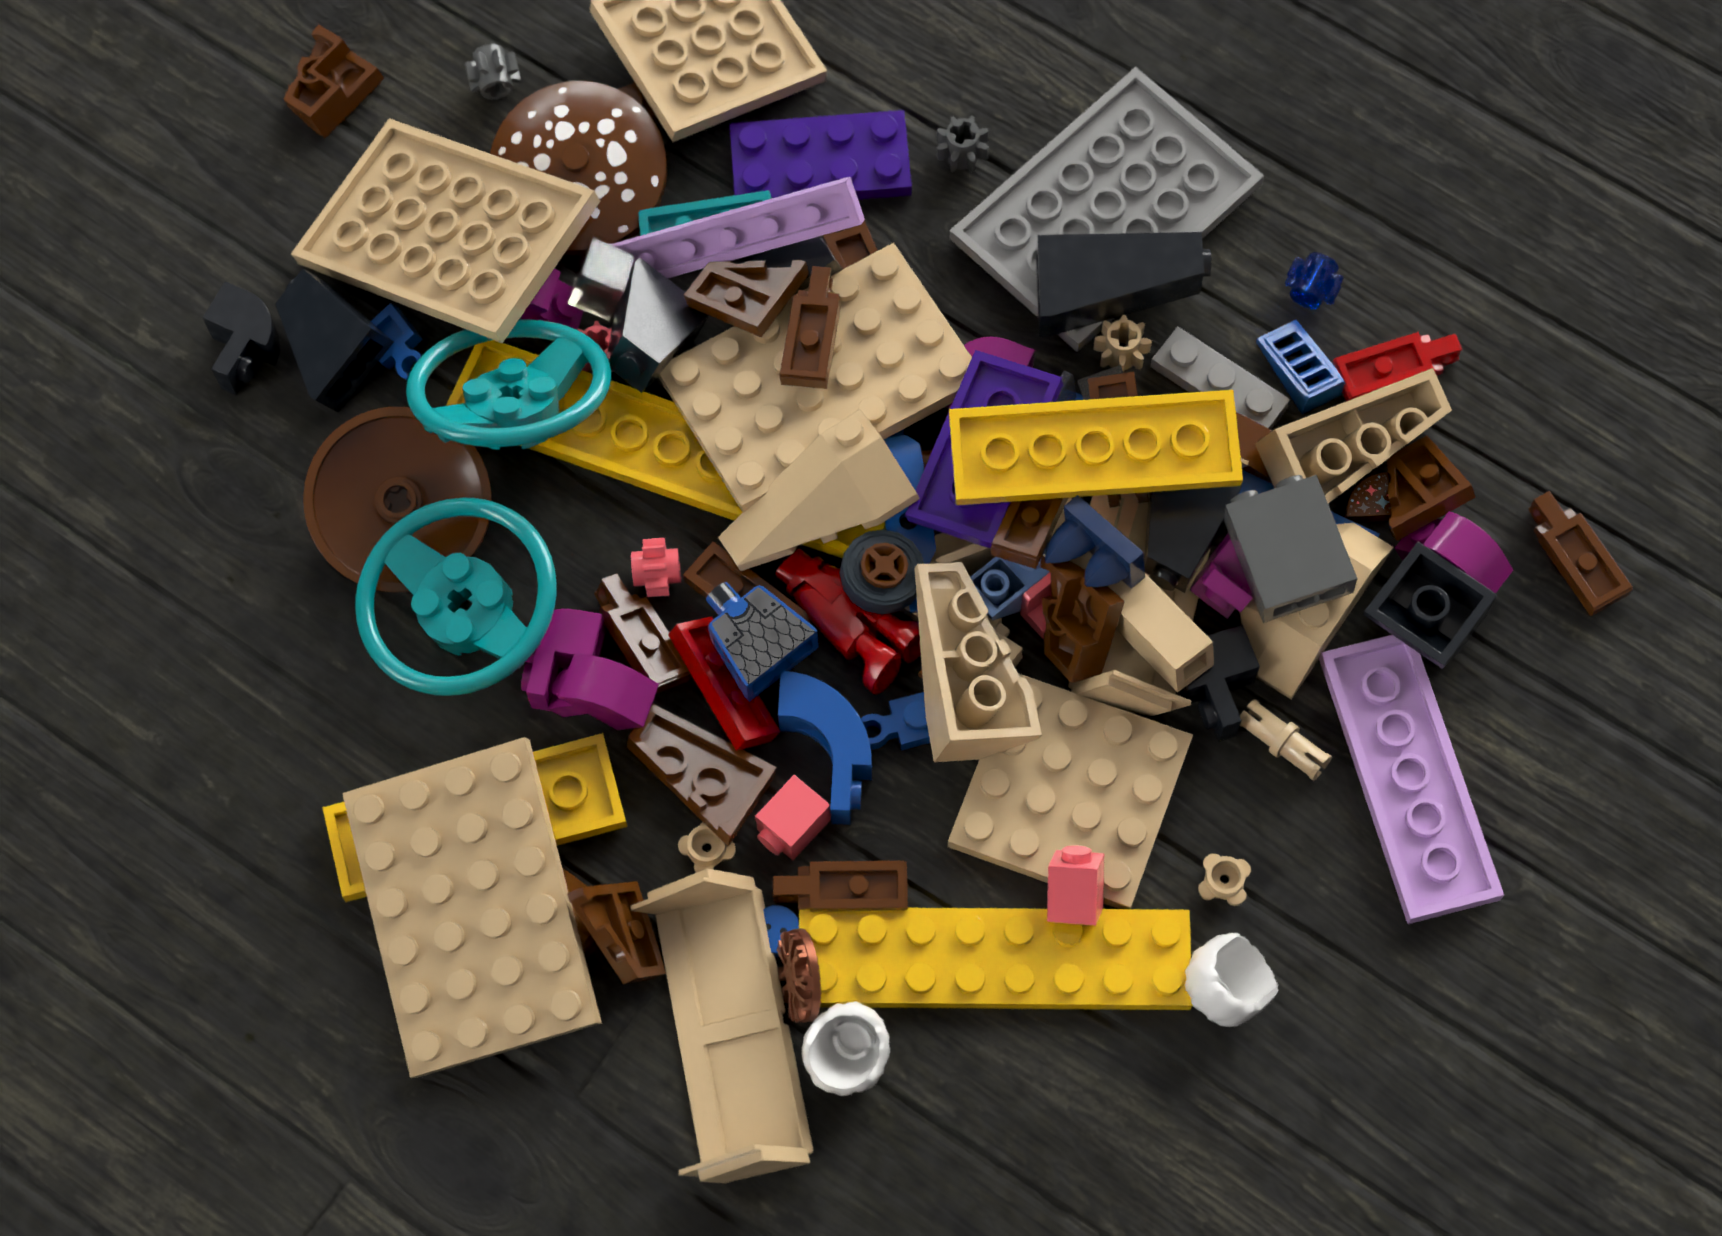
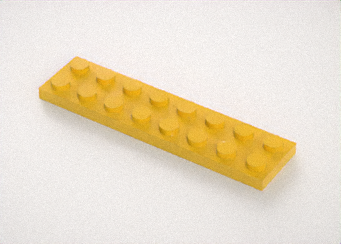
M908 908V910L831 912L799 910V928L805 929L809 934L818 959L821 979L820 1007H832L837 1003L858 1002L869 1008L1191 1010L1192 1008L1191 997L1185 988V969L1189 966L1191 960L1190 910L1102 909L1097 925L1047 922V909Z

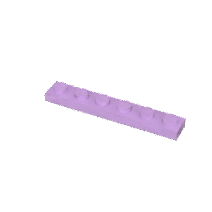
M846 177L603 246L598 251L611 289L613 293H617L638 258L643 259L666 278H671L703 269L708 262L732 261L858 226L863 223L865 218L851 177Z

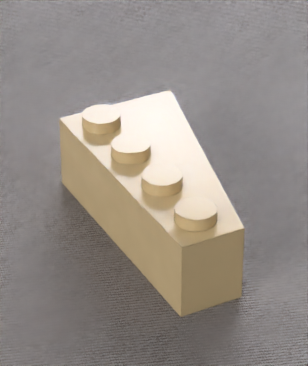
M1432 368L1276 428L1256 442L1255 445L1274 488H1276L1275 486L1278 482L1291 476L1302 475L1303 479L1317 475L1326 500L1329 503L1452 411Z

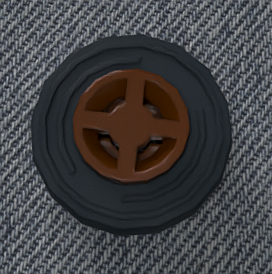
M884 529L866 532L854 539L843 554L840 568L843 590L852 603L867 612L881 615L899 612L912 604L917 597L915 567L917 564H924L922 554L911 540L898 532ZM880 575H883V576L888 575V576H889V579H887V578H884V579L879 578V579H878V577H879Z

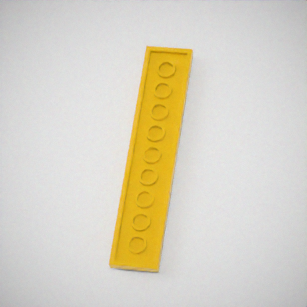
M495 340L475 345L446 406L465 403L463 385L482 374L498 369L499 364L504 360L518 358L525 361L527 367L539 355ZM583 370L580 372L565 396L558 401L560 413L573 406L585 395L591 385L593 374ZM612 380L605 399L586 420L564 433L548 438L545 442L529 448L734 521L742 514L741 509L675 403L646 392L641 393L635 388ZM885 522L868 529H864L863 525L860 524L837 532L838 539L823 543L821 538L802 545L843 558L844 552L854 539L869 531L886 530Z

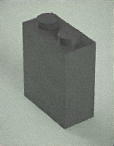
M1302 475L1291 476L1278 482L1275 489L1260 494L1256 490L1246 491L1236 495L1231 499V503L1225 505L1224 522L1263 623L1354 593L1358 578L1317 475L1303 479Z

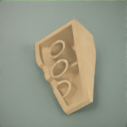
M859 409L820 434L768 486V492L743 512L718 538L739 570L743 571L793 554L798 545L821 538L823 543L838 539L837 532L860 524L863 525L864 529L880 525L920 498L881 435L862 410Z
M963 563L917 564L915 567L925 714L934 762L980 760L1039 739L1042 734L1033 690L1026 677L1021 678L1009 657L1011 650L1005 639L1000 640L986 616L988 608Z

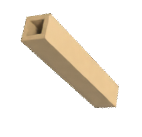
M1064 509L1060 515V518L1055 526V529L1050 539L1052 538L1054 532L1065 521ZM1088 552L1070 561L1086 569L1093 555ZM1146 573L1145 578L1132 589L1123 581L1108 586L1125 601L1116 630L1176 692H1179L1214 665L1213 641Z

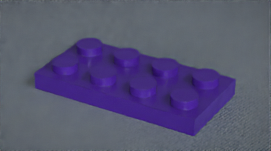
M904 110L730 123L735 195L770 190L771 197L776 198L846 177H851L858 200L912 195Z
M975 350L950 409L1056 402L1064 384L1060 376ZM948 413L915 490L920 499L908 507L905 515L909 522L991 549L993 539L1011 502L956 505Z

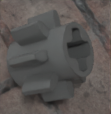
M488 44L481 46L473 52V61L465 62L471 91L480 90L481 95L486 99L494 100L508 96L513 91L512 83L521 81L515 53L509 52L505 54L504 48L500 45Z
M973 116L969 119L951 117L947 130L937 129L936 142L940 144L937 146V159H946L951 165L952 172L957 169L975 171V164L978 158L982 160L988 159L989 146L986 145L988 142V128L979 129L974 122Z

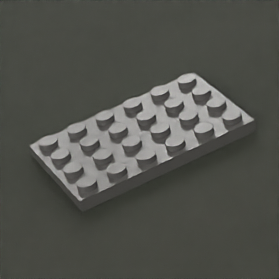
M1135 67L950 230V240L1038 317L1036 276L1038 235L1202 232L1203 239L1262 185L1264 175ZM1103 321L1057 335L1078 352L1102 330Z

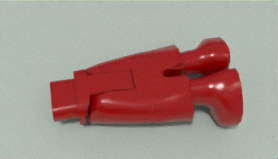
M801 549L796 550L778 567L775 575L787 584V593L795 598L798 605L807 613L810 620L823 636L847 660H851L859 654L865 662L863 683L865 688L872 694L877 695L894 681L901 667V658L905 662L910 663L921 655L919 621L900 620L895 616L896 613L881 615L867 612L855 605L843 590L840 569L828 563L824 564V560L819 556L812 559ZM880 634L885 636L893 648L879 641L877 637Z

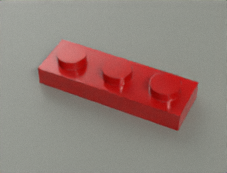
M713 617L676 624L668 636L735 750L738 751L771 742L779 734L780 730L759 695L750 702L744 697L715 649L708 629V625L713 620Z

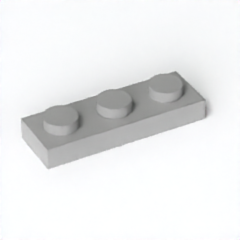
M1178 326L1151 360V368L1189 393L1233 390L1236 412L1262 424L1270 430L1287 410L1290 403L1288 397Z

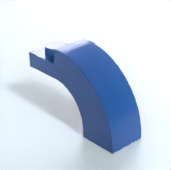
M781 671L778 706L780 731L797 732L807 735L826 750L833 765L830 807L831 824L851 825V809H861L862 781L858 780H872L871 748L864 724L847 699L828 684L805 674Z

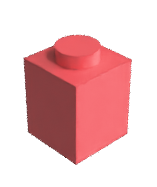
M793 775L755 816L757 831L760 832L757 838L773 854L778 856L783 852L790 859L794 860L831 820L830 804L796 775Z
M1079 845L1066 846L1062 850H1056L1048 865L1047 922L1097 925L1103 909L1104 853H1092L1090 848Z

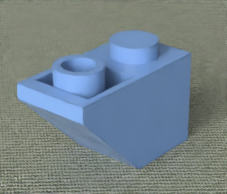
M995 557L970 578L988 608L987 616L993 621L1020 612L1022 595L1046 576L1049 571L1041 568L1040 561L1037 568L1033 569Z

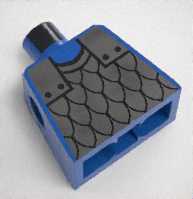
M723 582L715 587L706 598L707 603L718 614L708 625L710 639L744 697L749 702L780 678L781 671L791 670L819 647L818 633L814 626L761 585L754 587L743 597H740L728 582Z

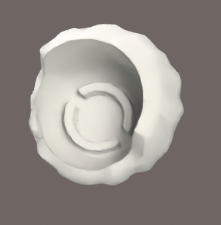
M1238 933L1217 935L1209 940L1204 946L1193 952L1189 966L1185 969V988L1191 997L1192 1005L1204 1013L1208 1020L1225 1027L1239 1026L1262 1011L1278 992V984L1274 979L1275 976L1266 964L1262 954L1256 946H1252L1245 937H1241Z
M858 1002L837 1003L826 1012L821 1013L806 1031L802 1047L803 1063L814 1085L826 1092L835 1093L839 1096L851 1095L854 1092H862L872 1088L884 1073V1066L890 1054L889 1035L883 1020L875 1010Z

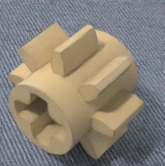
M1122 315L1121 320H1117L1112 324L1106 320L1103 321L1101 331L1103 336L1095 337L1094 350L1103 352L1100 366L1106 367L1109 365L1113 369L1118 370L1119 374L1124 373V370L1132 366L1141 369L1144 360L1142 354L1150 353L1152 340L1142 338L1145 324L1143 322L1135 324L1127 320L1126 315ZM1119 343L1126 344V347L1119 346Z

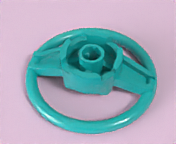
M519 319L506 338L530 337L554 342L527 367L525 361L511 358L501 362L498 369L467 381L463 385L465 403L432 408L425 396V386L431 373L443 361L455 353L483 342L492 341L490 338L464 329L436 343L419 358L407 380V402L416 419L423 425L424 430L429 433L434 432L445 443L455 441L500 450L499 447L522 445V449H526L572 429L594 413L605 399L610 388L611 367L605 352L594 340L574 328L543 320ZM589 362L592 367L593 378L588 391L573 406L560 413L558 401L565 396L586 363Z
M462 497L450 498L425 505L395 523L380 538L366 559L359 577L355 600L356 622L363 644L370 657L386 675L397 683L415 691L432 695L452 696L473 693L488 688L505 679L517 669H520L540 646V642L547 632L555 609L557 593L556 573L552 556L546 543L534 526L523 516L502 504L485 499ZM460 516L485 518L501 524L513 532L530 553L537 573V600L528 627L512 612V589L491 564L476 557H466L462 553H452L445 557L411 535L433 522ZM385 564L414 595L411 600V606L417 615L418 623L440 648L454 655L481 650L499 660L476 672L451 677L427 675L399 661L382 640L375 620L374 601L376 587ZM469 600L472 603L470 609L465 611L459 608L464 601Z

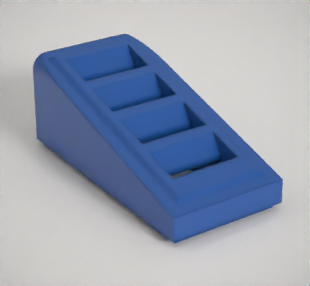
M1297 320L1257 338V345L1301 414L1341 396L1345 381ZM1289 336L1293 337L1295 342L1280 350L1274 345ZM1299 350L1304 354L1290 362H1287L1284 358ZM1308 363L1312 367L1300 374L1295 372V369ZM1316 376L1320 379L1319 382L1309 387L1304 383Z

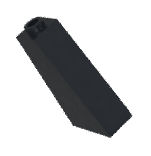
M1202 232L1038 235L1036 276L1039 337H1050L1200 294L1203 277L1211 275L1210 249H1203Z

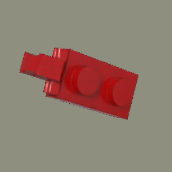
M1419 332L1337 357L1333 359L1332 364L1345 381L1342 394L1345 401H1349L1432 368L1436 376L1443 373V366L1459 361L1462 347L1456 333L1431 341L1429 335L1420 336Z

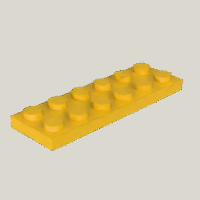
M1233 390L949 409L956 505L1072 498L1076 495L1086 497L1241 486L1243 482Z
M603 733L533 752L557 846L627 827ZM341 802L323 807L342 897L345 902L367 897L345 803Z

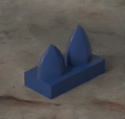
M1078 495L1063 506L1065 521L1054 532L1048 543L1045 554L1046 563L1066 562L1090 552L1093 556L1090 558L1085 569L1084 581L1086 587H1106L1123 581L1132 589L1145 578L1144 552Z

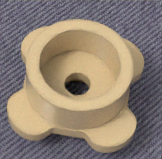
M704 822L694 828L689 835L681 837L678 843L680 853L689 856L694 863L696 873L704 869L714 870L717 864L723 860H731L736 853V847L733 842L728 847ZM710 844L712 848L710 851L705 852L702 849L703 846Z
M1215 853L1208 855L1203 861V867L1206 872L1204 881L1198 887L1200 896L1205 900H1212L1213 898L1224 899L1232 906L1242 904L1246 898V892L1243 889L1244 882L1251 873L1248 862L1243 859L1237 860L1230 856L1220 857V855ZM1227 876L1229 882L1226 884L1222 883L1220 877Z

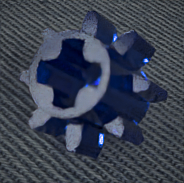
M1313 252L1307 256L1305 261L1295 257L1284 284L1292 287L1289 294L1293 301L1305 308L1317 309L1323 301L1330 305L1334 303L1341 289L1340 285L1344 277L1337 274L1339 266L1332 258L1322 253Z

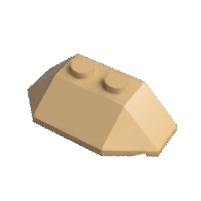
M1355 523L1336 524L1358 578L1354 593L1265 623L1262 622L1254 598L1250 600L1242 612L1239 611L1241 624L1244 626L1260 665L1256 678L1291 700L1319 660L1321 652L1325 651L1393 550V546Z

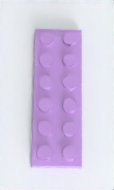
M1393 635L1321 652L1319 661L1407 924L1500 901L1504 893L1420 653Z

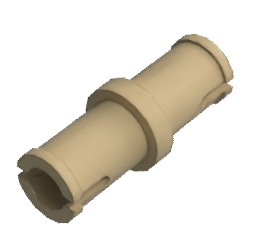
M1256 699L1248 704L1249 714L1245 710L1241 713L1240 726H1243L1270 747L1269 752L1276 758L1283 756L1306 773L1310 779L1316 780L1322 774L1319 771L1320 766L1325 770L1332 756L1328 753L1326 754L1298 733L1300 728L1293 722L1286 724L1263 707Z

